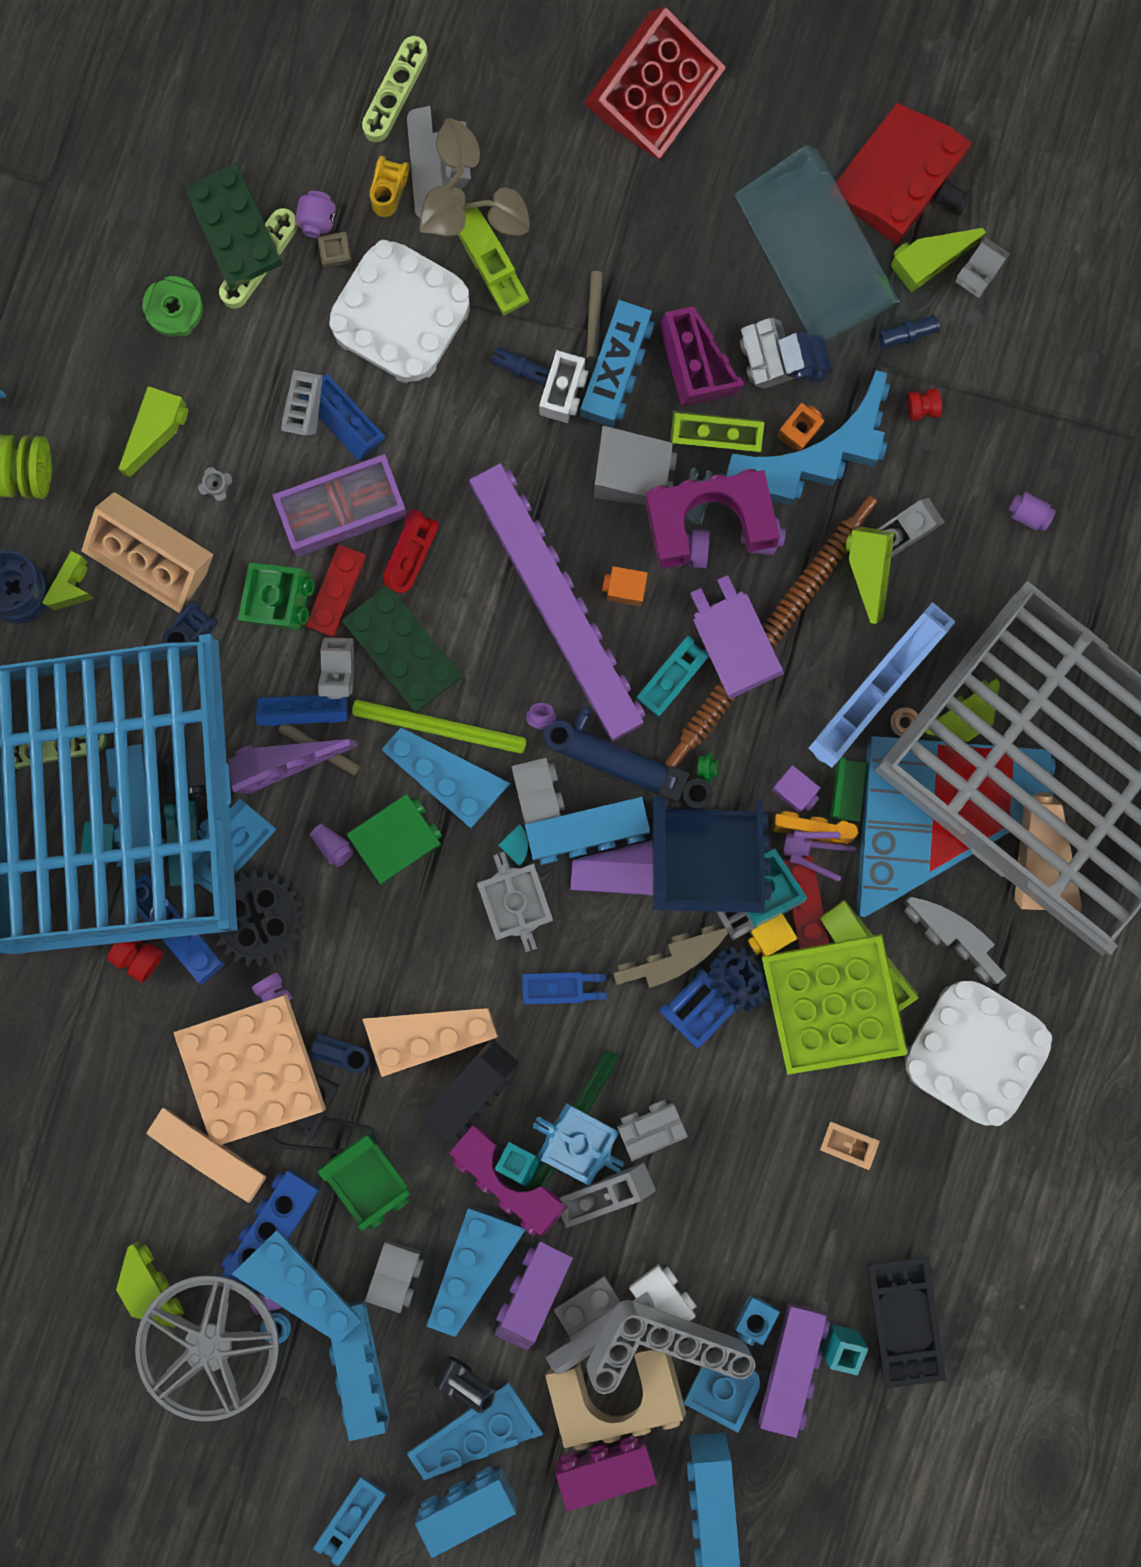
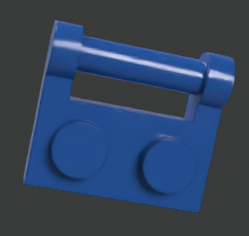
M701 967L694 973L696 977L667 1006L664 1004L658 1010L697 1049L735 1011L733 1004H730L727 1008L724 1006V998H715V995L718 993L717 989H710L711 991L683 1020L676 1015L704 985L709 988V985L714 981L707 977V973Z

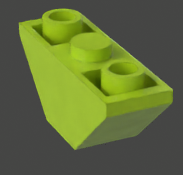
M997 678L990 683L986 679L981 681L998 695L1000 683ZM975 692L966 700L962 696L957 698V700L987 724L993 725L996 709ZM951 710L940 717L938 715L935 718L965 743L980 734ZM928 728L921 736L923 738L943 741Z
M140 1241L127 1248L116 1289L131 1317L138 1319L143 1318L151 1303L169 1287L164 1274L161 1271L157 1272L151 1262L154 1258L150 1249L145 1244L141 1245ZM171 1297L160 1308L172 1315L176 1314L183 1318L184 1310L177 1298L172 1299ZM157 1315L153 1318L162 1325L176 1327Z

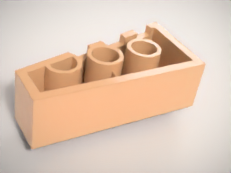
M489 1008L362 1019L381 1077L498 1037Z

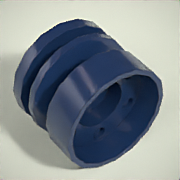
M2 550L0 551V618L10 623L23 624L32 621L43 613L46 605L42 602L50 589L48 580L25 555L16 551ZM17 588L21 591L20 593L16 594L13 592V590Z

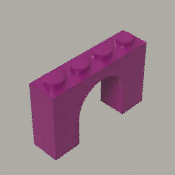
M747 469L741 471L738 475L729 477L725 474H719L707 481L687 480L682 482L680 486L669 488L667 485H659L646 492L645 504L659 569L689 564L690 550L684 527V519L690 510L706 502L724 504L737 514L742 525L748 553L776 548L780 537L765 470Z

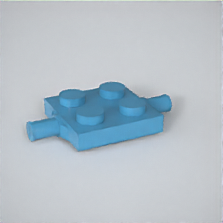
M566 1103L559 1118L553 1124L541 1117L536 1118V1121L545 1127L534 1122L533 1128L547 1135L546 1141L537 1155L541 1161L589 1186L596 1173L603 1166L617 1173L621 1169L612 1163L623 1168L624 1162L610 1155L612 1145L619 1134L616 1129Z

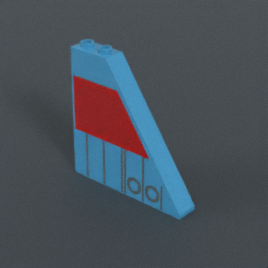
M871 736L867 740V768L864 785L856 914L858 917L870 915L973 854L970 848L874 772L875 768L899 738ZM918 740L921 745L966 781L976 771V767L947 743ZM968 744L984 758L993 749L992 745ZM1018 748L1052 776L1054 775L1055 758H1051V753L1043 749ZM908 751L898 763V766L945 804L949 805L958 794V790L912 752ZM1006 754L995 765L997 769L1031 796L1038 792L1050 793L1054 797V793ZM987 776L977 790L1022 825L1024 805ZM970 799L958 812L961 817L992 842L1010 833Z

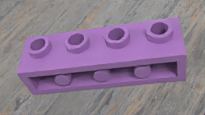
M790 1302L787 1303L758 1419L761 1429L797 1438L798 1430H804L807 1412L803 1410L806 1399L811 1400L814 1392L815 1382L811 1381L813 1370H818L820 1367L822 1351H819L821 1339L827 1338L830 1321L826 1320L827 1316L823 1311Z

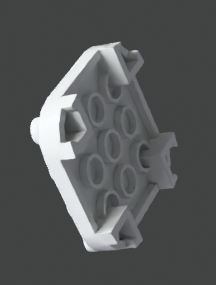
M380 240L363 256L332 308L329 324L337 343L344 350L352 351L395 376L396 380L407 384V382L419 381L426 377L430 378L436 371V365L464 320H467L470 312L469 291L459 277L405 245Z
M959 981L946 986L939 994V999L911 1046L907 1047L908 1053L904 1056L906 1071L914 1085L970 1120L985 1126H1000L1017 1111L1042 1069L1051 1049L1052 1035L1037 1017L985 985L974 981Z

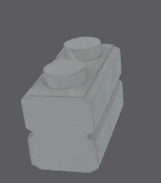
M768 318L741 329L743 338L740 339V347L744 355L748 356L750 366L747 367V375L751 383L765 389L795 378L788 377L786 374L778 340L785 338L782 321Z
M664 1099L649 1105L650 1112L639 1116L636 1111L620 1118L622 1124L617 1125V1128L631 1161L688 1137L673 1102L667 1104Z

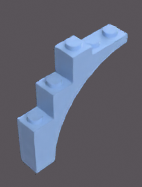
M933 602L928 606L810 745L809 749L818 760L826 763L831 768L839 761L874 716L952 627L955 621Z

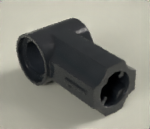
M449 1356L433 1384L445 1394L459 1398L476 1412L483 1414L493 1404L496 1398V1390L471 1373L472 1369L467 1364L455 1357Z

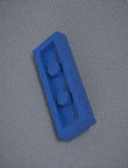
M319 695L258 698L256 709L257 726L347 721L348 698L330 699L327 696Z

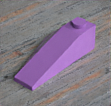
M344 739L253 748L252 745L243 747L235 752V757L228 760L231 787L233 792L251 794L355 748L357 744L354 740Z
M652 840L574 859L572 861L570 890L652 896Z

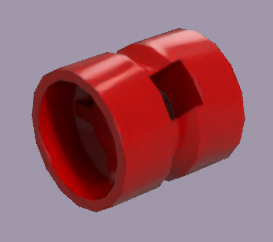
M143 941L115 943L110 949L106 961L118 969L127 968V975L143 984L161 961L164 951L151 942L146 944Z

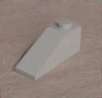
M645 1163L625 1169L591 1183L590 1186H584L559 1197L569 1206L561 1215L565 1227L568 1228L640 1202L654 1193L656 1190Z

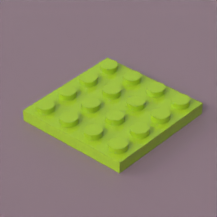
M883 934L779 952L770 956L763 955L762 961L787 1075L907 1055L908 1050Z

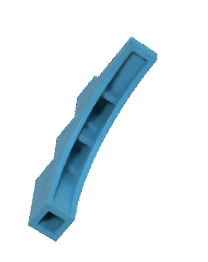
M875 371L866 396L857 411L840 429L822 442L802 451L781 456L752 457L732 454L726 474L727 477L738 475L741 471L747 469L765 470L771 501L791 506L794 499H800L804 481L799 479L832 487L836 478L842 479L846 462L841 461V459L874 467L878 459L883 460L887 448V443L883 442L885 432L874 430V428L879 429L883 412L878 411L880 401H886L890 384L885 383L887 373Z

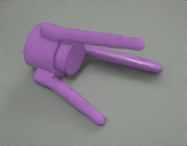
M795 830V833H787L784 855L791 856L790 863L803 865L828 878L840 881L841 877L803 859V856L809 857L811 847L855 852L857 848L844 844L812 841V839L839 838L841 836L839 832H803Z

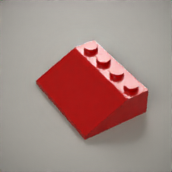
M666 7L650 11L584 104L604 123L656 159H660L726 67Z
M897 103L827 195L895 245H898L943 187L946 180L950 178L966 157L972 142L950 126Z

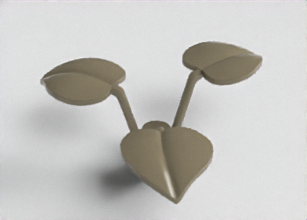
M452 118L445 119L436 139L437 153L447 166L451 168L458 167V171L446 186H436L426 195L420 215V232L449 237L455 236L465 226L466 217L464 210L489 206L491 208L488 212V220L497 231L509 236H521L527 233L530 228V221L525 202L516 191L510 188L497 190L493 195V201L483 200L465 203L464 192L456 188L455 184L464 173V167L474 168L478 164L480 149L475 136L464 124Z

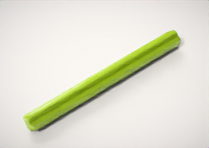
M355 700L352 707V714L360 718L519 754L524 753L526 747V739L520 736L361 700Z

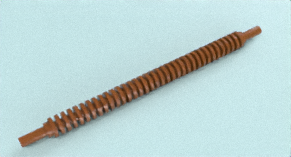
M869 495L853 517H848L847 520L841 521L840 526L831 534V538H828L826 544L821 547L822 551L819 550L817 557L812 559L813 563H809L808 569H805L803 575L799 576V581H796L793 584L794 587H791L789 593H786L784 596L785 600L782 599L779 604L781 606L777 605L775 608L776 612L773 611L770 614L771 618H767L765 621L767 624L762 625L773 648L777 646L776 641L780 642L782 639L781 635L786 634V629H790L791 623L796 621L795 617H799L800 611H803L805 605H808L810 599L815 596L814 592H818V586L821 587L824 584V581L829 577L828 574H831L833 568L837 567V562H841L842 556L847 554L846 542L848 535L852 534V530L863 527L861 524L878 503L872 496ZM721 680L719 681L721 686L716 685L714 688L717 693L712 691L709 694L712 699L707 697L705 700L707 705L702 704L700 706L702 711H696L695 714L699 718L693 716L691 721L694 724L688 722L686 727L689 730L683 728L681 731L683 735L680 737L681 742L664 765L676 768L690 749H694L697 745L700 746L702 744L699 738L706 739L707 735L704 732L710 734L712 729L709 726L713 728L716 726L717 723L714 720L719 721L721 719L719 714L724 715L726 713L724 708L729 709L731 706L729 702L733 703L735 701V698L729 699Z

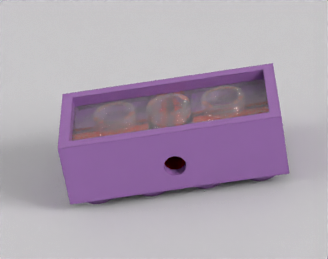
M385 454L272 495L296 557L403 519L407 514Z

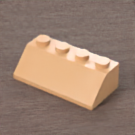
M115 492L95 507L81 550L178 613L184 610L205 578L214 555Z

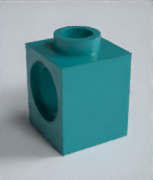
M508 1142L494 1170L528 1187L541 1160L535 1155Z

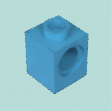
M750 1293L733 1325L735 1331L739 1332L737 1337L752 1346L755 1342L763 1345L780 1313L779 1310ZM755 1314L762 1316L763 1323L758 1329L747 1327V1320L750 1316Z

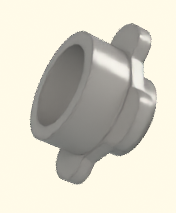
M213 467L207 468L204 472L205 475L202 478V483L198 486V490L202 495L208 494L214 496L217 501H222L226 498L225 492L228 485L232 484V477L228 473L222 474L216 471ZM218 482V486L214 487L213 483Z

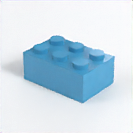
M492 1466L486 1467L476 1474L477 1478L466 1484L464 1480L460 1481L448 1489V1494L440 1498L437 1495H433L421 1503L422 1507L418 1510L415 1525L431 1558L516 1514L517 1497L501 1466L495 1469Z

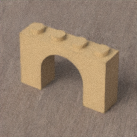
M645 1346L637 1348L634 1357L642 1383L643 1398L641 1405L636 1410L621 1416L604 1413L592 1403L586 1389L580 1362L562 1374H555L550 1369L545 1377L564 1448L573 1447L574 1450H582L592 1445L591 1442L603 1440V1443H612L620 1440L621 1435L632 1433L633 1436H641L651 1432L650 1428L662 1426V1429L665 1430L679 1426L680 1421L684 1420L686 1410L671 1355Z

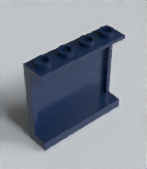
M653 796V910L764 913L765 900H771V882H766L765 876L770 875V858H764V853H768L769 835H763V829L767 830L768 814L762 811L761 799H757L756 811L665 809V797Z

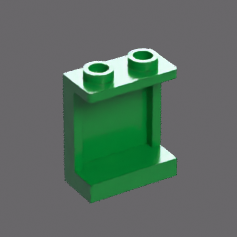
M407 794L347 834L382 886L418 859L441 846L438 839L442 837V834L433 821L430 824L426 823L422 817V814L426 811L417 797L411 800Z
M369 1132L318 1170L324 1182L328 1181L355 1218L361 1231L366 1227L370 1230L374 1229L385 1220L382 1215L390 1209L397 1212L409 1202L407 1197L411 1194L410 1187Z

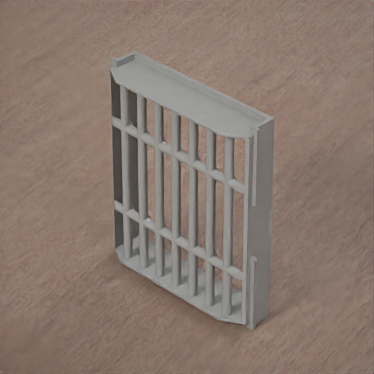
M1027 581L1012 596L875 768L874 772L970 848L977 858L1001 877L1007 878L1099 954H1108L1110 956L1118 946L1114 940L1141 908V883L1136 881L1096 847L1107 835L1141 863V847L1114 826V823L1123 812L1141 826V810L1131 803L1132 799L1141 789V768L1137 771L1047 698L1056 687H1059L1141 753V737L1065 677L1073 665L1078 666L1141 717V674L1109 650L1105 642ZM1015 617L1063 654V659L1056 668L1052 667L1006 630ZM998 639L1046 677V681L1038 691L989 652ZM980 661L1029 699V703L1021 713L971 674ZM962 684H965L1011 721V726L1003 736L953 696ZM945 706L994 744L993 749L986 758L982 757L935 719ZM1039 709L1044 711L1129 779V784L1122 794L1030 722ZM927 728L976 767V771L968 781L918 742V739ZM1022 731L1112 802V807L1103 817L1013 745L1012 743ZM908 751L912 752L958 790V794L949 805L945 804L898 766V763ZM1004 754L1009 756L1091 822L1095 829L1087 840L997 769L995 765ZM987 776L1077 848V853L1069 863L977 790ZM969 799L1059 871V877L1050 888L958 814ZM1088 858L1133 893L1123 907L1079 872ZM1070 882H1073L1115 916L1105 931L1101 930L1060 897Z

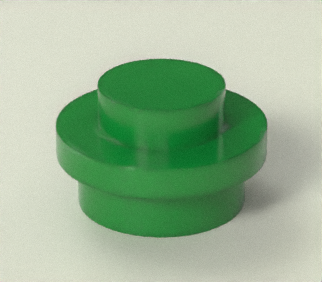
M707 753V756L699 757L698 778L711 783L713 777H718L719 760L714 759L713 753Z

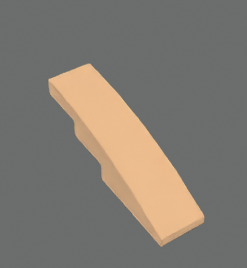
M161 1109L146 1133L182 1160L246 1202L250 1203L267 1177L223 1144L219 1145L197 1127L189 1125L169 1109Z

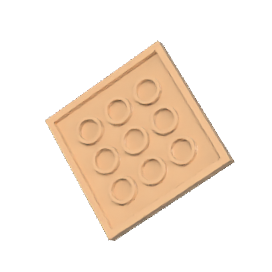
M287 994L174 1032L208 1136L219 1145L326 1110Z

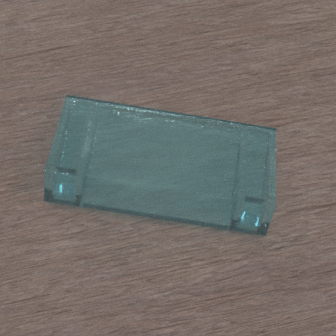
M805 145L734 194L810 336H823L826 342L875 317L899 302L895 291L817 148Z

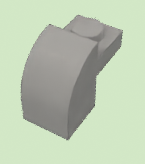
M985 238L969 262L962 268L955 282L980 298L1010 253L988 238Z
M323 638L320 650L321 676L318 684L319 696H327L330 699L349 697V694L353 692L354 683L353 638Z

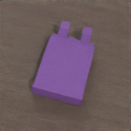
M727 575L717 580L726 598L725 600L710 606L701 588L690 594L699 611L694 614L695 619L693 621L729 699H732L783 675L784 671L748 595H744L742 591L736 593Z

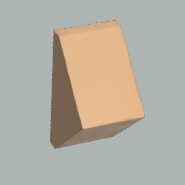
M830 1122L820 1150L870 1170L880 1141Z

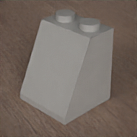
M603 426L594 498L646 505L647 491L659 485H667L668 488L673 487V481H668L669 470L675 471L677 453L672 452L673 443Z

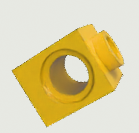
M781 914L749 931L751 938L748 939V942L756 955L761 953L762 955L770 956L798 938L784 915Z

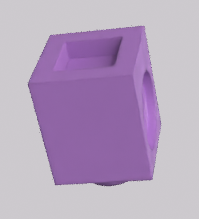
M793 765L771 790L797 813L801 812L804 808L809 811L820 798L816 795L820 787Z

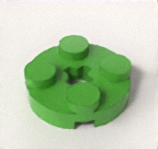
M169 276L157 284L154 282L149 286L143 298L142 307L148 323L155 331L165 336H188L198 325L203 314L200 294L191 282L182 277ZM174 300H177L180 309L174 313H169L166 304H172Z

